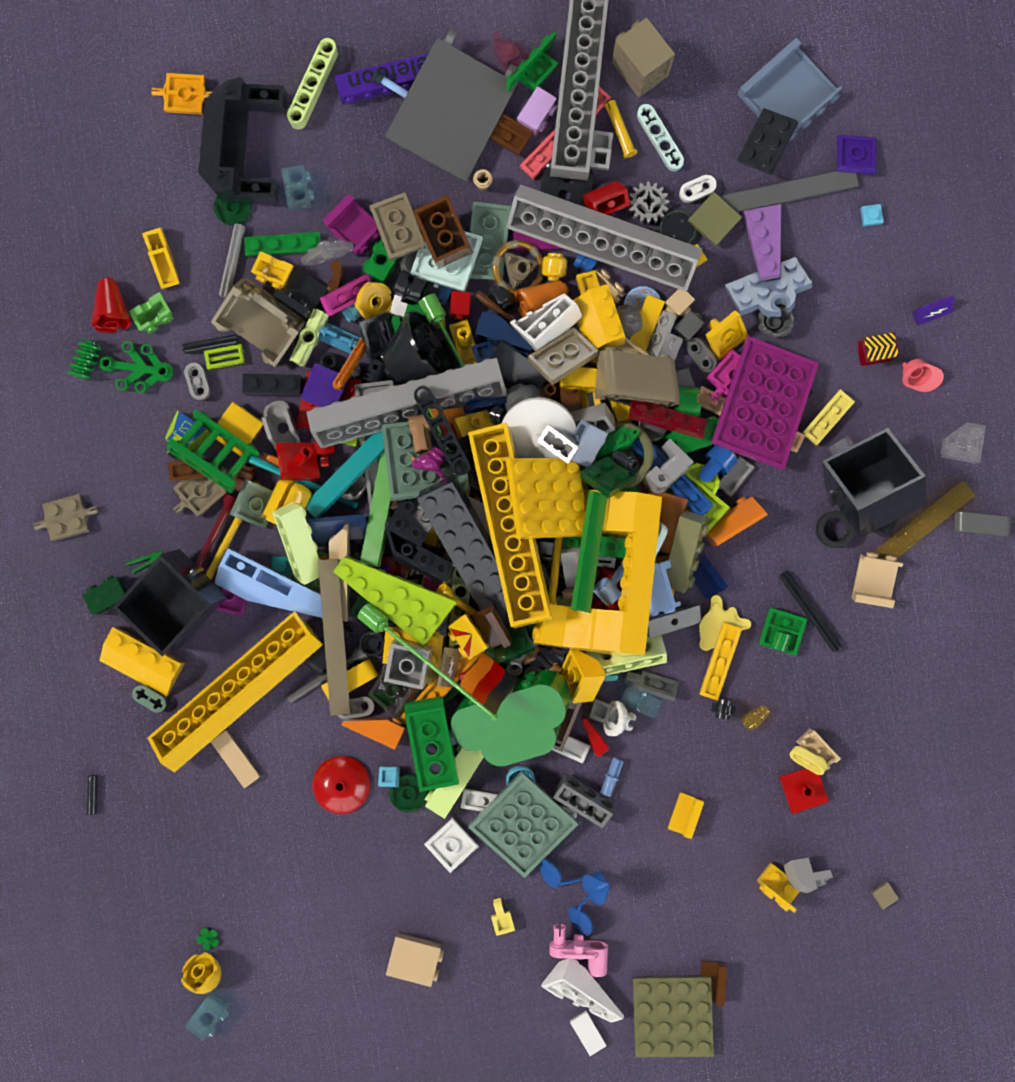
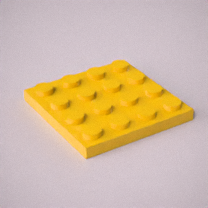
M561 458L507 459L506 466L517 539L582 537L586 505L579 463L572 460L568 464Z

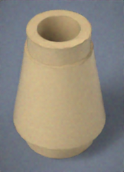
M479 170L474 174L473 181L481 191H485L492 183V175L487 170Z

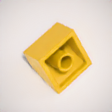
M575 649L569 650L560 673L567 682L572 703L594 701L606 676L598 660Z

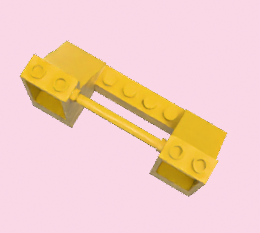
M583 490L586 507H587V500H588V493H589V491H596V492H599V491H597V490ZM619 492L609 499L607 498L602 536L616 535L617 538H626V556L623 559L624 574L620 582L622 592L618 600L619 611L591 608L590 613H583L571 610V607L557 605L556 593L563 537L555 538L548 593L553 619L536 623L532 633L534 644L617 656L645 655L662 497L639 492Z

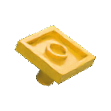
M736 310L721 322L716 318L711 320L708 325L710 331L706 334L710 347L719 361L748 337L742 318Z

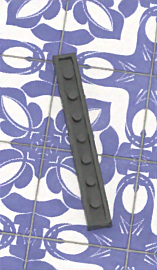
M831 172L719 197L737 213H741L746 210L857 188L859 184L856 173Z

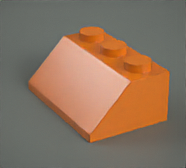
M744 496L736 501V506L728 509L706 534V538L712 547L718 546L768 514L753 497L746 498Z

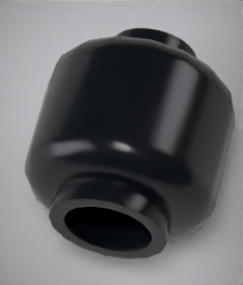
M497 285L489 290L487 297L506 313L513 309L515 298L509 290Z

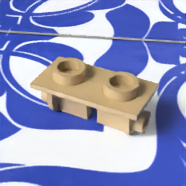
M595 269L599 286L608 284L614 304L616 305L621 300L619 296L623 297L626 295L624 287L620 283L614 282L610 278V273L605 269Z

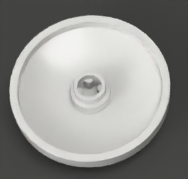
M541 397L529 398L517 403L507 412L502 423H507L511 428L517 458H559L538 442L547 425L570 436L573 435L577 428L573 416L563 405L554 400Z

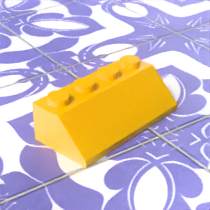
M112 627L103 644L100 656L101 662L168 697L186 662L169 653L161 656L145 640L120 627Z

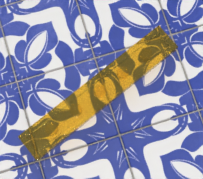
M964 480L961 481L873 552L878 553L879 557L886 558V555L901 556L971 500L975 494Z

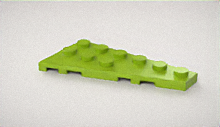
M349 556L343 557L333 571L422 646L426 645L459 601L443 596L439 592L428 590L424 586L399 576L388 574L384 570L368 566V564Z

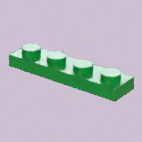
M320 232L244 237L245 256L247 258L258 257L260 251L270 256L322 252Z

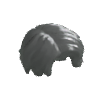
M781 304L776 305L781 310V316L779 317L771 316L768 318L761 311L758 314L760 321L758 328L763 333L774 338L787 336V334L791 333L795 323L792 311L787 313L786 306Z
M618 306L616 310L625 337L630 339L633 334L641 330L642 316L639 310L633 306Z

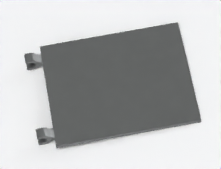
M450 29L444 41L439 38L436 39L384 138L466 183L517 86L516 84L509 92L505 90L507 85L506 79L512 72L515 73L517 66L511 63L505 75L498 73L454 48L452 43L456 38L457 32Z

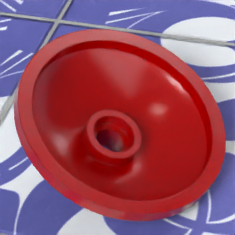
M335 756L319 766L315 772L312 786L317 802L324 809L335 814H347L357 810L364 804L369 795L371 784L366 768L358 760L348 756ZM338 783L343 785L342 790L337 789Z

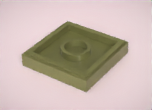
M713 192L688 219V222L716 247L742 217Z

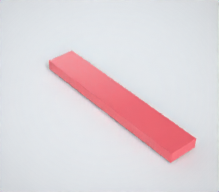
M600 86L598 89L596 115L605 107V103L612 99ZM555 130L520 164V168L532 180L552 160Z

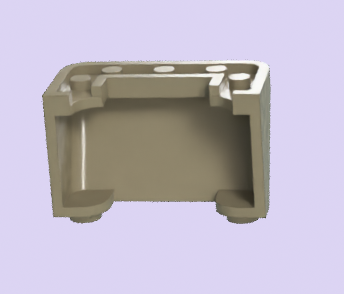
M242 278L233 286L211 320V323L221 332L232 329L263 351L261 356L266 364L276 367L306 324V321L254 282Z
M606 347L605 350L598 352L595 399L605 400L607 396L614 400L628 399L651 402L665 408L678 405L680 394L675 361L671 359L670 355H659L657 357L617 351L615 347Z

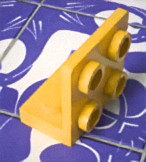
M770 863L757 879V882L761 885L759 889L770 899L775 897L774 900L785 911L788 912L790 909L795 912L797 909L791 902L800 891L796 890L789 883L784 872Z

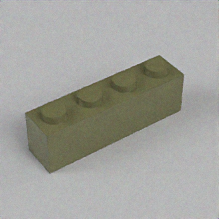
M687 510L679 517L669 557L671 568L666 569L671 589L685 593L688 588H692L695 577H693V572L698 568V553L702 552L704 543L701 541L708 531V525H706L707 517Z

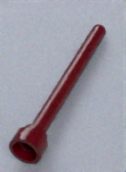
M225 494L223 498L224 507L195 563L197 566H203L237 498Z

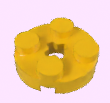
M365 283L357 295L356 309L359 310V313L365 319L386 311L390 313L393 302L390 295L392 294L391 290L382 283ZM377 297L376 301L378 304L372 305L373 298Z

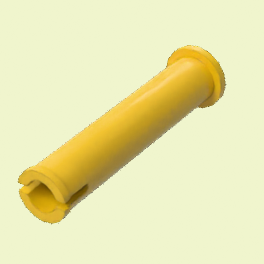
M611 100L605 103L604 106L624 152L623 157H632L638 151L634 149L616 101Z

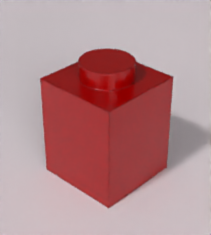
M452 291L450 317L454 318L455 321L469 319L471 292Z

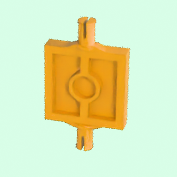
M167 73L164 88L152 87V96H163L165 113L203 115L205 98L212 92L205 89L206 77L204 75Z

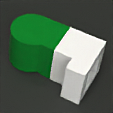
M394 296L390 309L392 317L399 315L400 319L403 320L405 315L412 310L418 311L425 316L419 304L410 305L403 303L401 296Z

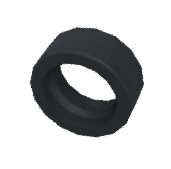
M832 511L825 513L819 518L815 531L817 538L822 544L827 547L836 548L849 543L854 536L855 530L841 511ZM832 518L842 520L846 526V534L837 541L827 538L824 533V525Z

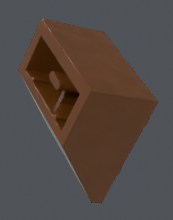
M561 380L553 385L549 381H544L540 387L542 398H548L560 403L569 412L581 409L579 390L560 387Z

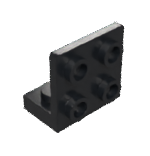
M297 268L283 290L281 291L277 288L273 295L277 300L308 320L313 309H316L320 304V298L326 295L327 287Z

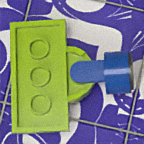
M716 445L705 455L706 465L693 464L684 473L714 505L703 515L707 517V533L730 508L715 495L720 483L717 474L727 475L738 462L734 452ZM669 488L665 491L674 494Z

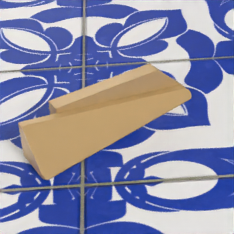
M349 524L344 525L343 529L329 540V559H338V564L343 557H350ZM339 577L342 618L344 621H348L350 614V586Z

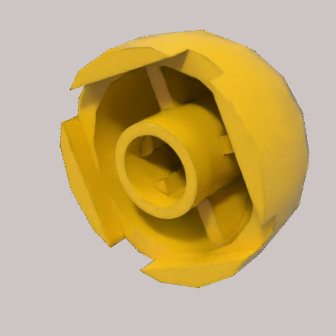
M203 952L204 954L193 955L187 960L182 969L184 973L183 979L181 978L183 986L195 994L211 992L221 980L222 973L219 962L206 952Z

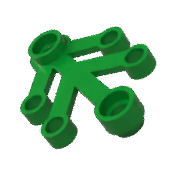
M129 341L122 344V350L128 353L136 364L115 361L110 356H104L99 361L100 368L105 372H112L114 369L133 371L125 379H118L116 381V387L121 391H126L129 385L146 373L153 375L146 381H139L135 384V390L140 394L146 393L147 389L157 381L165 382L173 376L172 367L168 363H161L155 355L153 347L149 344L141 346V353L148 356L154 366H147L136 352L134 344ZM130 344L131 349L126 351L125 347ZM146 347L150 348L149 353L144 352ZM109 360V365L105 367L104 362ZM165 368L166 373L161 375L160 370ZM125 382V387L120 388V383ZM143 384L144 389L139 391V385Z

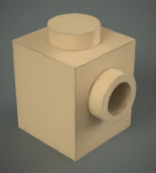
M678 289L665 302L664 311L677 315L676 319L680 315L684 317L691 310L689 307L695 299L688 292Z

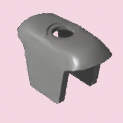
M274 401L268 404L264 409V417L261 419L267 437L276 449L278 442L300 443L288 404L284 401ZM280 423H286L289 427L288 431L284 434L278 431Z

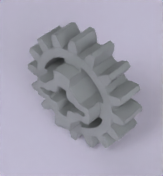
M647 182L646 186L640 183L639 189L634 187V194H629V199H631L629 202L630 206H632L629 209V213L634 212L633 219L639 217V223H642L643 220H646L647 225H649L650 220L657 223V217L662 219L664 217L663 213H667L668 208L665 206L669 205V200L665 199L668 194H662L663 187L656 188L657 183L653 186H650V182ZM647 197H648L649 203L651 204V206H650L649 209H648V206H647V203H646ZM660 208L656 213L652 214L654 209Z

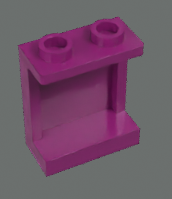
M350 194L322 220L324 225L356 256L360 253L364 254L369 249V244L381 237L375 220L355 202V199Z

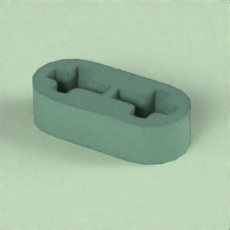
M139 685L133 689V699L151 711L162 712L167 708L168 700L159 692L146 685ZM144 689V694L149 696V698H139L140 694L138 693V690L141 691ZM154 699L157 701L161 699V704L163 706L156 708V703L151 700Z

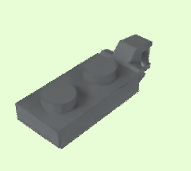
M627 671L624 679L625 684L633 686L638 691L670 701H675L678 681L646 671H642V673Z

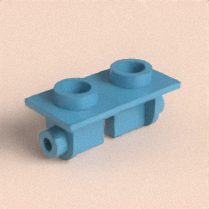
M326 323L325 327L323 326L320 330V341L351 354L360 340V337L329 323Z

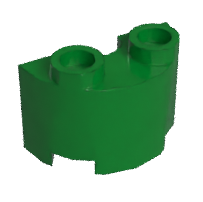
M679 387L680 401L672 410L699 417L701 412V403H697V397L700 394L699 388Z

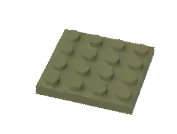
M711 976L633 977L635 1057H714Z

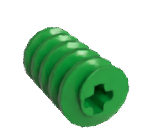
M81 337L85 341L78 342L82 350L75 349L79 357H72L76 364H69L73 371H66V373L83 380L85 378L91 379L87 372H94L90 365L97 364L93 357H100L96 350H103V348Z

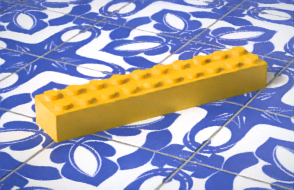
M502 423L468 432L510 626L518 628L551 620L553 615L536 539H517L506 466L507 459L517 458L511 428L507 423Z
M294 611L148 737V740L160 763L175 773L318 650L323 644L307 621Z

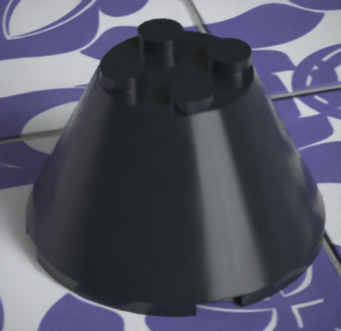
M412 310L405 315L387 347L380 354L386 365V368H384L386 375L389 378L393 377L400 385L406 384L411 380L424 379L429 375H438L450 369L454 370L453 359L445 341L439 340L435 334L437 330L432 323L430 324L427 318L420 312Z

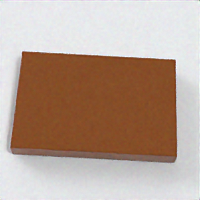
M650 490V495L662 497L659 522L667 526L668 529L659 551L670 554L679 517L686 510L689 499L665 491L658 494Z

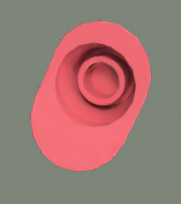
M914 359L908 363H903L902 382L904 386L921 392H929L941 385L944 374L938 367L927 364L921 359Z

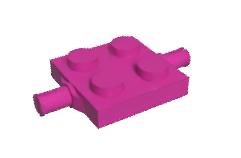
M733 349L707 377L717 389L710 396L711 399L714 398L713 401L715 402L722 395L727 396L740 355Z

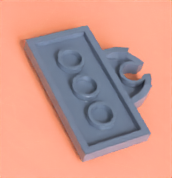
M794 257L780 263L779 278L760 281L759 274L756 272L726 284L725 288L741 316L759 309L763 315L770 318L771 316H781V310L776 306L778 304H784L787 313L791 312L793 308L795 309L796 294L812 288V282L797 258Z

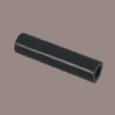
M88 775L87 815L97 814L98 775Z

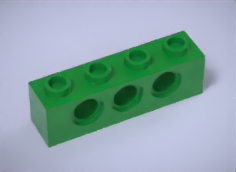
M381 239L380 242L377 241L372 249L374 253L371 258H367L364 262L363 271L371 279L386 285L401 257L390 261ZM381 257L387 259L383 265L377 264V260Z

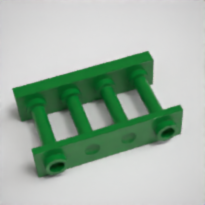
M195 409L193 411V419L196 421L181 440L175 441L172 438L169 440L167 451L232 494L236 489L235 476L251 456L259 458L258 449L252 444H246L212 421L205 412H199ZM202 425L212 431L197 451L191 452L187 449L186 445ZM219 436L228 443L213 462L208 463L203 460L202 456ZM235 447L243 452V455L232 469L224 474L219 471L218 467Z

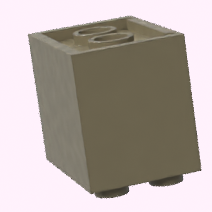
M646 17L642 21H636L628 32L624 31L616 37L612 64L638 98H640L669 76L675 53Z

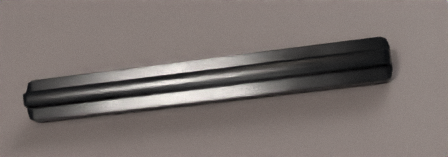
M784 571L781 573L779 578L832 652L839 651L842 645L790 572Z

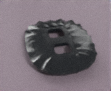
M551 160L543 173L540 191L558 197L561 190L570 192L569 202L586 207L583 195L592 191V170H589L588 181L574 179V183L569 184L562 182L560 177L550 176Z

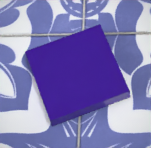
M838 135L836 172L875 174L876 138Z
M315 363L300 399L319 407H325L334 402H341L350 378L342 390L334 389L333 381L337 377L338 372Z

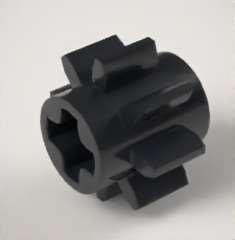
M718 698L717 703H712L711 711L715 712L716 718L729 720L730 715L735 716L736 707L732 706L731 700Z

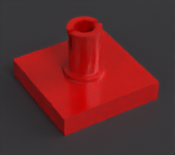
M278 442L276 444L281 480L318 481L320 479L314 443Z
M802 768L779 776L792 814L829 802L820 775Z

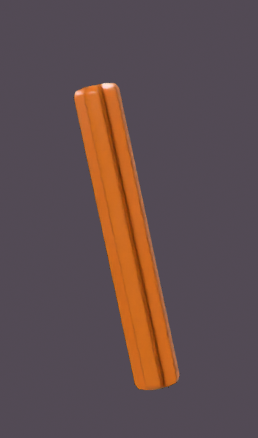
M362 337L333 381L334 389L340 391L344 388L366 352Z

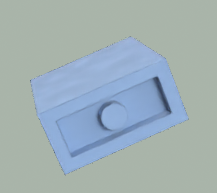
M670 560L655 563L649 617L659 615L660 611H664V614L675 612V608L681 605L680 601L675 602L666 571V569L671 568Z

